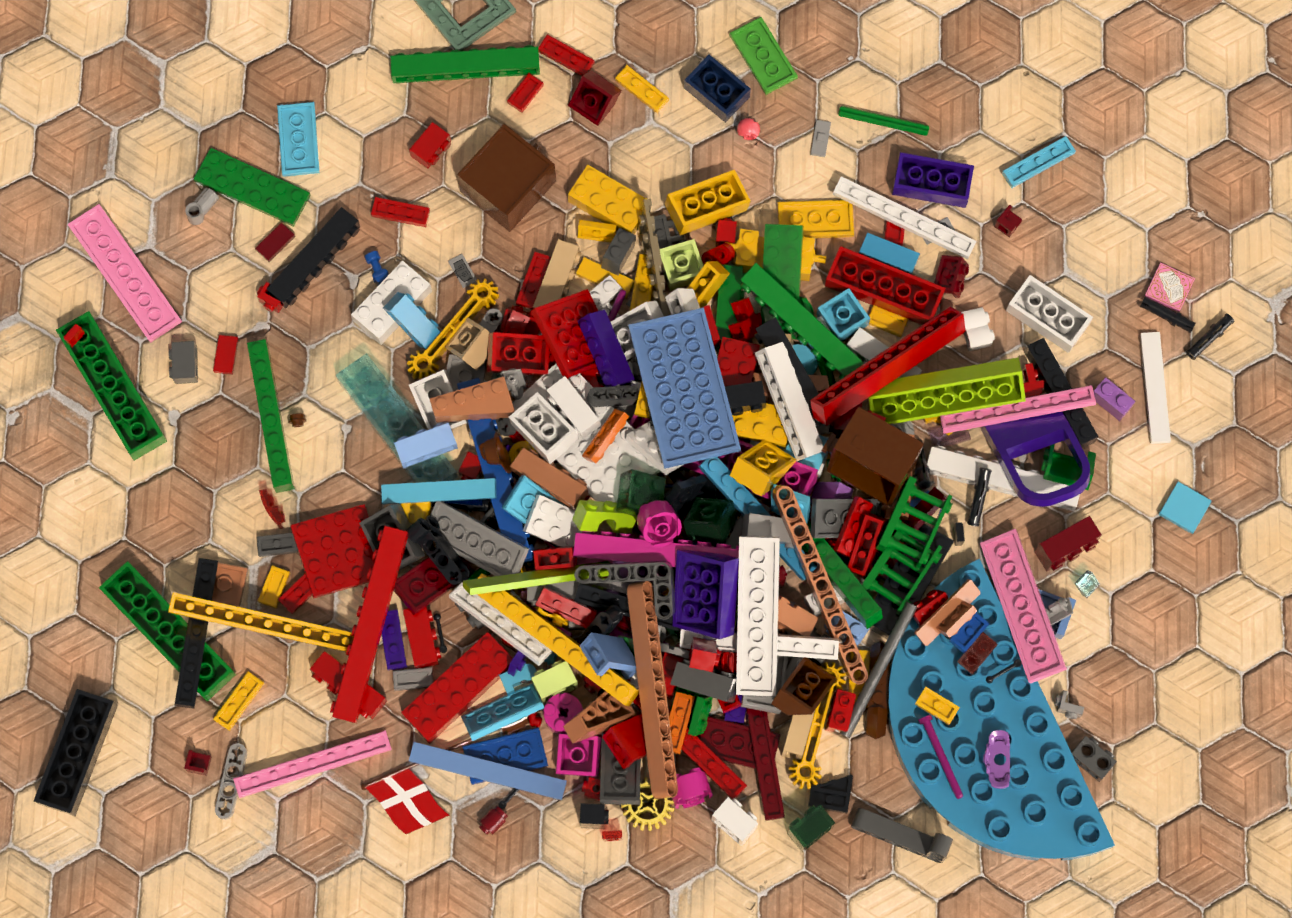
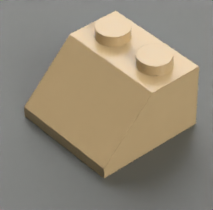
M467 318L445 348L477 371L488 357L490 332L470 318Z

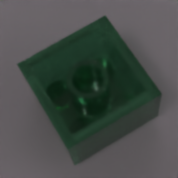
M634 469L621 473L616 511L637 517L642 505L653 501H663L666 478Z
M697 497L683 521L687 540L724 544L737 520L733 500Z
M821 804L817 807L815 805L811 806L805 811L804 818L800 820L798 817L789 824L787 835L802 853L835 825V822Z

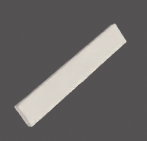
M1160 332L1141 333L1140 342L1150 443H1170L1171 437Z
M463 582L449 594V598L538 666L552 653V650L477 594L470 595L463 588Z

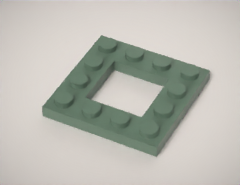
M414 0L454 50L463 51L516 13V9L509 0H483L488 8L460 27L441 4L443 0Z

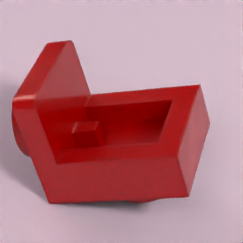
M266 282L264 286L262 285L258 289L257 298L259 303L263 304L266 310L270 312L274 310L279 313L282 309V304L279 300L268 294L267 288L270 286V283Z

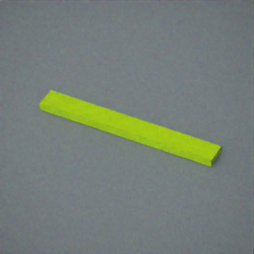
M603 561V562H596V563H589V564H607V563H610V562H609V561ZM586 564L568 568L545 569L464 580L463 588L470 595L576 581L574 576L576 569ZM601 568L600 575L601 577L609 576V572L606 568ZM582 569L580 572L581 577L588 579V570Z

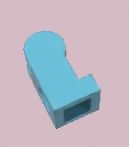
M525 664L521 672L517 671L514 677L507 672L499 675L507 695L515 692L514 687L518 685L532 683L531 678L537 672L532 664Z

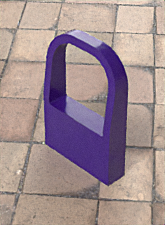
M1062 411L981 427V431L1010 484L1022 501L1033 506H1051L1074 498L1087 488L1090 481V464ZM1065 441L1082 471L1080 478L1074 484L1050 493H1036L1026 488L1011 459Z

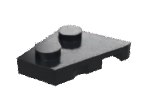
M847 775L837 780L834 779L827 783L811 786L808 807L847 814L853 775Z

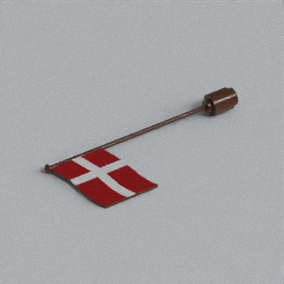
M526 716L500 729L510 734L526 727L525 725L529 721ZM469 738L444 750L452 751L472 742V739ZM412 763L369 783L361 784V789H367L381 803L393 823L406 835L450 816L437 804L425 784L410 770L420 765Z

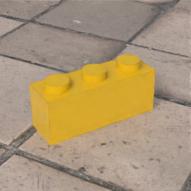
M707 261L687 288L694 290L700 308L708 304L730 274L718 261Z

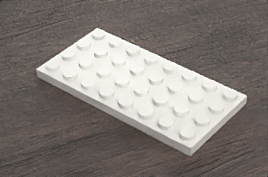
M557 364L548 370L547 375L540 377L523 393L521 399L515 400L512 403L515 411L537 392L552 406L547 399L549 396L547 389L563 378ZM581 374L571 377L568 381L595 413L602 425L584 439L579 434V440L561 454L556 461L575 480L578 478L587 484L588 493L595 501L627 502L660 470L625 440L626 435L635 430L627 421L625 426L615 436L614 442L604 452L602 459L596 464L582 457L614 408L612 406L593 407L588 404L586 397L593 387ZM557 405L553 407L557 412L560 411Z

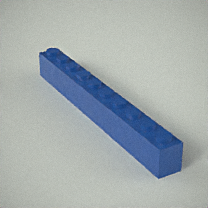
M479 378L458 383L457 387L460 390L480 384L481 382ZM467 420L484 479H496L497 498L491 499L500 533L529 548L523 565L533 562L534 548L533 544L529 545L527 541L530 534L523 531L522 522L502 509V506L512 492L511 483H514L512 474L507 473L502 465L488 464L482 458L479 450L480 444L494 437L495 430L498 429L496 420Z

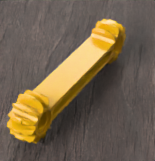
M484 278L483 283H480L479 279L476 280L477 285L471 283V289L467 290V295L471 297L426 351L420 354V351L417 350V356L410 355L412 361H407V365L409 366L408 373L412 374L413 379L419 377V380L424 377L435 374V371L439 370V365L435 363L446 352V345L467 318L472 320L483 306H486V309L489 310V304L496 305L495 300L499 299V294H497L498 287H493V281L487 284V279ZM480 292L488 293V295L483 298L478 296ZM423 362L428 364L425 369L418 367Z
M824 662V668L821 667L837 678V680L829 690L824 713L820 714L818 712L820 704L815 709L801 763L794 759L792 763L795 767L789 766L788 769L794 772L789 774V779L796 778L792 784L795 786L799 782V789H802L804 784H806L807 789H811L810 782L813 785H817L816 779H821L822 776L816 773L821 771V767H814L817 749L833 689L842 690L841 685L846 684V681L841 679L846 677V673H839L842 670V666L835 669V662H832L831 667H829L827 662ZM815 737L817 740L812 759L808 762L806 761L809 744L811 738ZM800 769H809L810 776L802 777L799 772Z

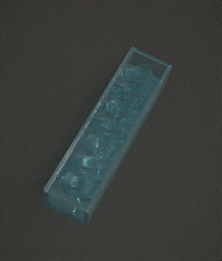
M366 353L335 376L338 383L402 466L394 442H397V439L403 436L410 437L416 435L417 431L424 428ZM444 454L404 468L414 483L453 481L458 477L456 470Z

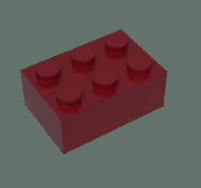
M1089 515L1041 542L1035 554L1046 572L1051 569L1056 571L1067 560L1072 562L1080 557L1079 554L1084 550L1088 553L1096 548L1095 545L1099 543L1098 540L1102 534Z

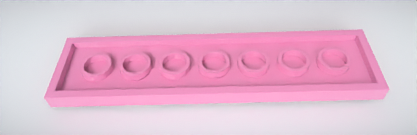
M100 204L68 224L71 231L150 343L182 322Z
M1013 529L981 542L980 545L1028 682L1033 683L1067 670L1018 531Z

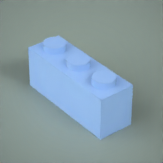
M444 422L438 423L432 429L427 431L426 429L419 430L415 433L416 435L410 437L403 436L398 438L397 442H394L403 469L458 449L449 422L446 424Z

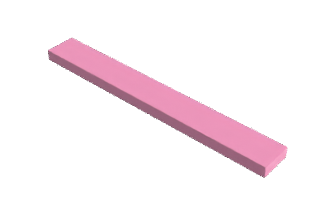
M1090 385L1025 398V402L940 416L943 434L1096 405L1093 388Z
M385 730L233 779L238 796L242 798L392 749Z

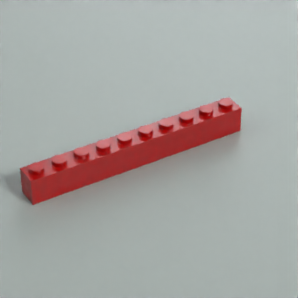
M952 307L947 308L812 398L810 401L813 418L827 426L965 333L964 314Z
M384 526V530L379 532L378 541H380L378 549L375 548L372 560H375L373 568L370 567L367 579H370L368 587L365 586L362 593V598L365 599L363 606H359L357 611L359 621L357 625L354 624L351 636H354L352 644H349L347 647L346 655L349 657L347 663H343L341 674H343L342 682H338L335 691L338 697L336 701L332 702L330 709L334 718L357 724L409 533L407 531Z

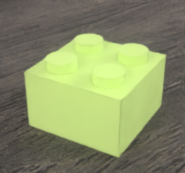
M695 239L660 249L661 267L669 291L690 285L703 268Z
M557 661L551 665L552 668L546 671L541 669L533 674L534 677L531 678L532 684L543 705L556 694L570 693L578 689L577 680L568 662Z

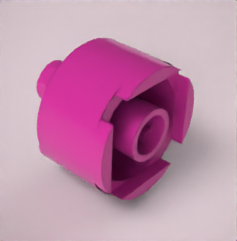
M653 501L640 507L637 525L647 542L656 547H663L671 544L673 539L679 536L682 528L681 521L667 501Z
M560 693L552 696L544 707V719L549 730L557 735L567 734L563 726L583 710L580 701L569 693ZM560 712H567V718L560 717Z
M694 768L689 771V774L683 776L682 774H676L678 792L675 797H672L676 809H679V805H683V808H689L705 802L704 798L707 796L709 799L712 798L713 794L706 773L701 771L700 768Z

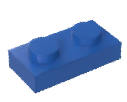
M976 612L971 620L959 628V631L951 637L949 642L964 654L990 623Z

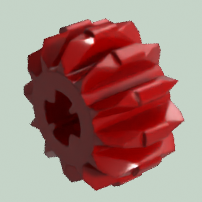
M719 651V663L715 668L719 671L737 673V652Z

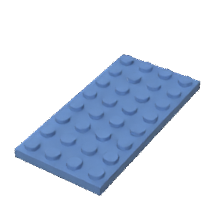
M704 308L628 325L664 469L741 451Z

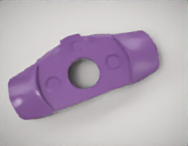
M996 730L990 734L989 742L986 744V750L983 754V763H985L986 773L989 774L991 786L998 789L1007 788L1010 781L1009 733L1003 730ZM997 754H1003L1006 757V762L1003 765H997L994 762Z

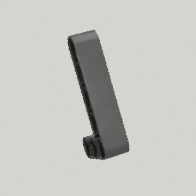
M667 561L586 564L578 567L575 571V579L583 584L653 581L656 616L666 620L675 613L673 567ZM660 565L667 567L668 573L666 576H662L659 573L658 568ZM641 566H645L648 569L646 577L639 574ZM621 567L627 568L629 572L626 578L622 577L619 573ZM601 568L608 570V578L601 577ZM582 569L588 570V579L581 577L580 572ZM661 585L668 587V595L665 596L660 593ZM662 605H667L670 608L669 615L661 613Z
M862 808L857 809L851 827L855 830L937 863H943L947 858L953 842L952 838L944 834L936 833L932 837Z

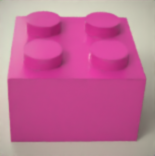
M559 734L556 774L599 777L601 737L593 736L572 743L567 734Z

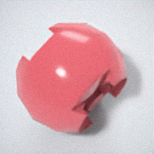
M744 118L737 125V133L745 140H754L760 133V125L758 122H754V119Z

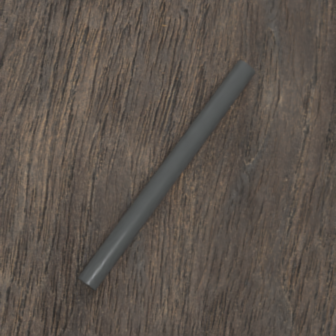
M906 602L854 704L848 731H840L842 735L850 738L917 609L916 605Z

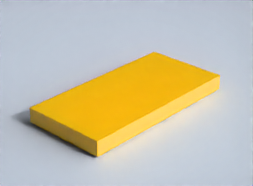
M845 200L777 203L778 225H803V237H854L853 204Z

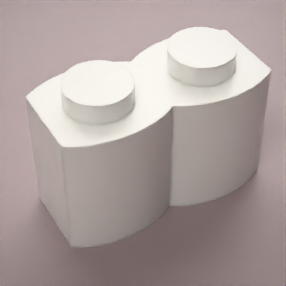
M983 307L961 312L964 314L966 330L964 337L968 350L973 351L990 347L995 337L993 330H990L988 327L990 322L988 312H984Z

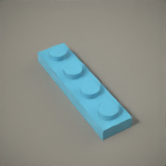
M1065 136L1003 170L1002 174L1010 187L1014 188L1072 156L1076 150Z

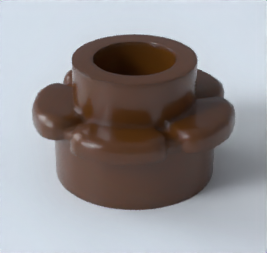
M303 413L289 415L290 421L288 423L292 424V427L304 426L303 423L307 420Z

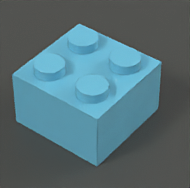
M849 288L819 306L816 312L817 317H822L831 332L841 342L854 335L859 327L863 329L868 326L870 322V317Z

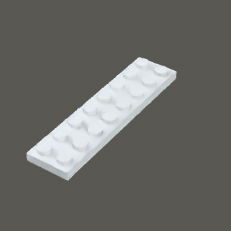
M739 537L736 695H777L780 537Z

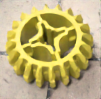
M644 777L643 784L640 781V790L651 789L647 777ZM640 791L641 804L636 811L632 810L630 804H621V808H628V810L623 812V815L627 816L630 814L627 822L629 823L634 819V828L640 823V830L643 831L644 826L648 825V831H652L651 825L654 824L655 828L659 829V821L666 825V821L663 818L671 819V815L667 811L674 812V808L669 806L674 804L672 799L663 798L665 806L660 814L655 806L659 799H655L653 795H645ZM643 799L648 802L653 800V803H651L652 808L648 806L643 808ZM649 812L656 818L642 819L638 816Z

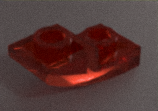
M267 489L259 490L262 503L271 520L279 529H283V522H286L284 511H280L278 506H273L275 505L273 495L269 494Z
M982 632L957 662L973 675L998 644Z

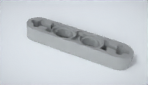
M240 743L230 746L215 806V813L222 820H228L233 816L238 793L233 778L243 776L247 759V749ZM240 747V750L243 752V754H240L238 756L237 761L241 762V765L235 762L230 763L231 759L233 761H235L236 755L233 753V751H236ZM233 766L239 769L236 777H230L228 774V770ZM233 786L234 794L228 797L225 796V787ZM222 798L232 800V803L227 802V809L230 811L225 813L224 816L219 811L220 808L225 806V802L221 801Z

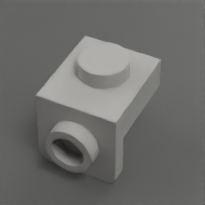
M1063 690L1061 695L1058 694L1056 697L1055 706H1058L1057 712L1065 714V717L1070 719L1080 718L1083 715L1084 707L1065 702L1067 691Z

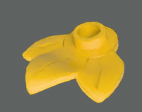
M540 607L535 608L538 614L551 618V623L557 627H567L568 620L558 614L547 613Z

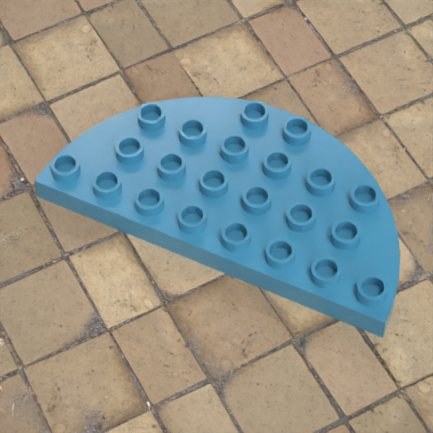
M979 558L951 574L933 589L946 592L949 598L960 586L970 579L981 592L971 605L990 624L963 654L949 642L951 637L949 638L942 634H939L928 646L923 645L914 633L919 628L914 617H912L895 650L889 672L888 724L900 765L912 787L929 808L933 807L942 817L950 822L948 826L954 831L989 850L1010 857L1038 861L1040 858L1073 860L1111 849L1115 846L1112 837L1038 681L1029 683L1023 665L995 678L990 684L986 682L987 676H993L1012 665L1016 659H1020L1002 605ZM925 687L960 707L950 725L915 705ZM931 715L933 718L931 724L963 793V797L960 799L955 797L923 724L920 725L918 721L925 716ZM996 730L1008 732L1010 739L1009 786L1003 789L991 786L989 774L986 773L985 763H983V754L986 750V744L989 742V736ZM997 754L994 762L997 765H1003L1006 762V757L1003 754Z

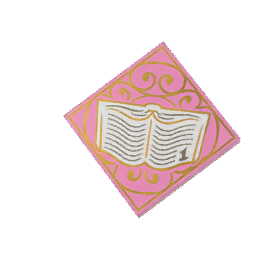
M1160 263L1145 296L1167 308L1180 312L1195 278Z

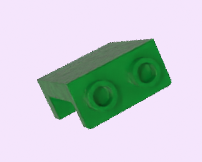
M1055 444L1050 445L1049 449L1045 448L1041 471H1044L1043 479L1068 486L1074 484L1082 474L1075 458L1054 452ZM1090 451L1087 455L1090 464V481L1085 490H1089L1096 459V453Z

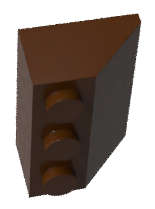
M804 657L771 704L786 715H812L837 678Z

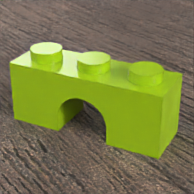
M579 500L572 520L579 531L597 532L599 525L604 520H607L614 533H631L638 513L629 502Z

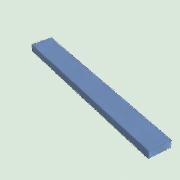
M417 742L413 743L409 762L561 801L567 784L566 780Z

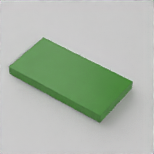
M762 17L729 33L730 38L765 95L798 79V75Z

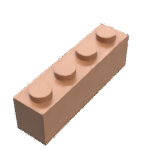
M522 448L510 466L513 473L520 477L521 475L526 476L574 511H576L579 500H585L589 494L586 487L587 484L578 478L577 480L571 478L569 472L564 469L559 470L555 468L553 462L549 464L546 460H542L539 458V454L532 449L528 451Z

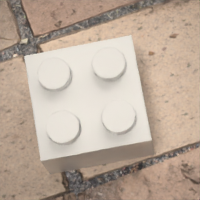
M727 797L714 812L711 820L742 846L757 829V818L750 811L747 813L743 811L741 803L735 798L731 800Z

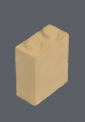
M814 712L812 715L792 716L782 757L801 761Z

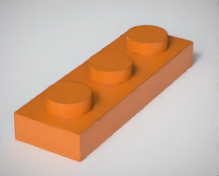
M614 409L582 457L595 464L602 459L604 452L614 442L615 436L625 426L629 416L623 411Z
M679 692L675 694L669 720L673 752L680 755L695 696Z

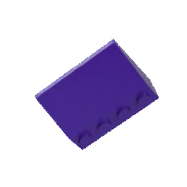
M677 550L673 627L716 639L734 635L739 558L717 553Z

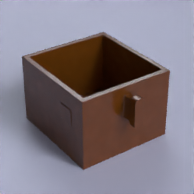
M503 124L457 174L460 192L506 230L511 232L556 182L555 164L541 153L538 144L535 143L532 146L506 124Z
M858 407L840 438H835L836 435L831 433L822 448V452L825 454L829 452L831 454L826 471L891 508L913 471L924 443Z

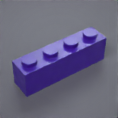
M606 310L587 314L578 320L605 387L625 386L635 380Z

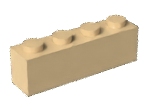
M558 239L533 309L567 297L570 287H567L570 280L573 281L576 270H574L575 264H579L582 257L578 245Z

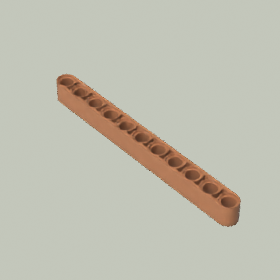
M777 485L773 489V498L831 638L838 639L841 634H846V641L839 643L838 656L845 673L852 682L863 684L868 678V672L794 492L789 486ZM782 489L787 491V496L784 499L779 497V492ZM793 507L795 510L792 517H788L786 514L787 509ZM797 525H801L802 532L796 536L794 528ZM805 543H808L809 551L803 554L801 548ZM815 561L817 568L811 572L809 564ZM823 579L824 587L818 590L816 583ZM830 597L832 603L829 607H825L824 600ZM837 615L839 622L836 625H832L831 619ZM852 651L854 657L851 661H847L846 655ZM860 669L861 676L858 679H854V672Z
M642 581L629 584L627 596L650 785L655 799L672 798L677 795L678 785L658 622L655 613L654 589L651 582Z

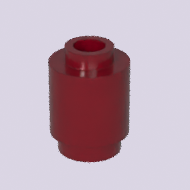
M496 805L494 809L491 808L479 820L481 824L479 828L486 835L489 833L493 835L506 822L505 819L508 816Z

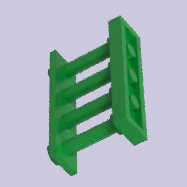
M909 476L876 549L883 552L886 547L890 548L891 546L918 559L915 568L919 569L922 564L925 565L930 556L927 553L944 514L949 513L953 503L950 502L951 495H948L942 501L917 489V486H915L917 479ZM909 496L918 497L941 508L937 518L909 506L910 503L907 502ZM908 513L933 525L930 534L927 535L902 523V520L899 519L901 514ZM900 530L926 542L922 552L894 540V537H892L893 531Z
M900 530L894 534V540L902 543L906 542L922 552L924 545L909 536V534ZM939 545L935 552L929 548L927 553L930 554L929 558L931 559L925 568L920 566L919 569L915 568V561L900 553L899 550L891 546L890 548L886 547L862 586L867 592L868 590H874L900 606L896 614L900 615L906 602H910L909 599L933 563L937 564L943 554L940 553L942 547ZM888 559H897L919 573L920 576L915 583H912L890 569L889 565L886 564ZM879 573L887 575L910 590L904 600L878 584V581L875 579Z

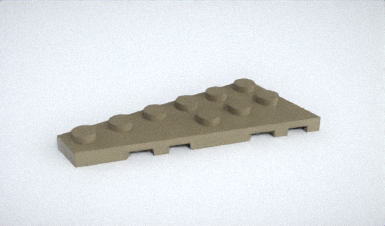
M644 199L642 215H639L640 223H638L639 234H643L642 249L647 254L645 263L646 267L650 268L651 271L649 282L650 285H654L655 291L652 292L653 300L657 301L665 317L670 315V310L665 299L667 293H663L665 290L664 275H660L662 261L658 237L653 232L655 231L654 216H650L652 202L651 199Z

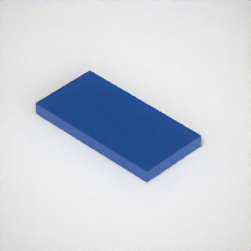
M539 727L462 746L464 755L527 771L548 766ZM470 777L471 785L487 782Z

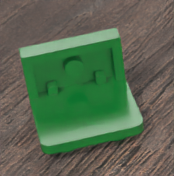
M676 686L673 701L676 692L695 696L688 724V734L692 736L703 734L707 727V719L712 708L713 698Z

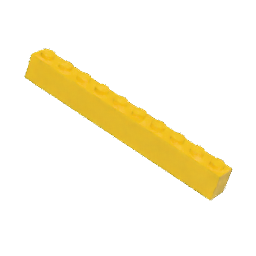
M481 573L480 576L478 577V579H479V578H486V577H489V576L486 575V574ZM508 590L477 594L625 706H630L639 694L638 687L612 668H609L603 676L597 675L581 650L579 643Z
M178 593L172 594L168 613L343 652L347 651L348 645L352 644L354 636H351L352 632Z

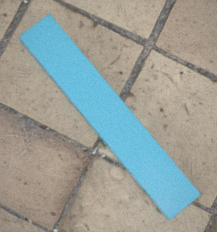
M495 478L381 485L383 505L497 498Z

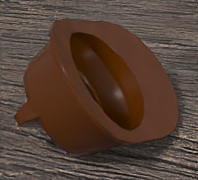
M495 432L493 438L487 439L479 445L481 456L488 464L502 465L507 473H511L512 469L510 466L512 463L510 456L501 442L498 433Z

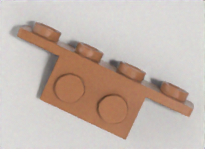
M968 579L914 632L923 645L928 646L939 634L950 638L959 631V628L972 619L977 610L971 603L981 593L973 581Z

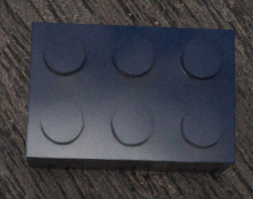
M708 55L684 80V89L725 123L750 98L751 88L711 55Z

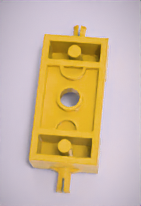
M740 229L737 243H728L735 250V266H743V273H747L755 263L763 269L764 237L759 236V231ZM803 237L801 280L803 281L810 280L811 267L814 262L824 264L826 262V255L815 254L814 238Z

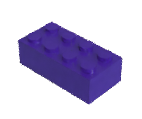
M900 152L892 195L966 208L974 165Z

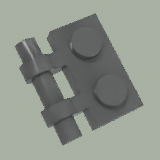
M665 214L654 216L655 231L653 232L657 234L659 249L686 241L685 235L680 236L673 220L667 221ZM669 228H674L675 236L670 237Z

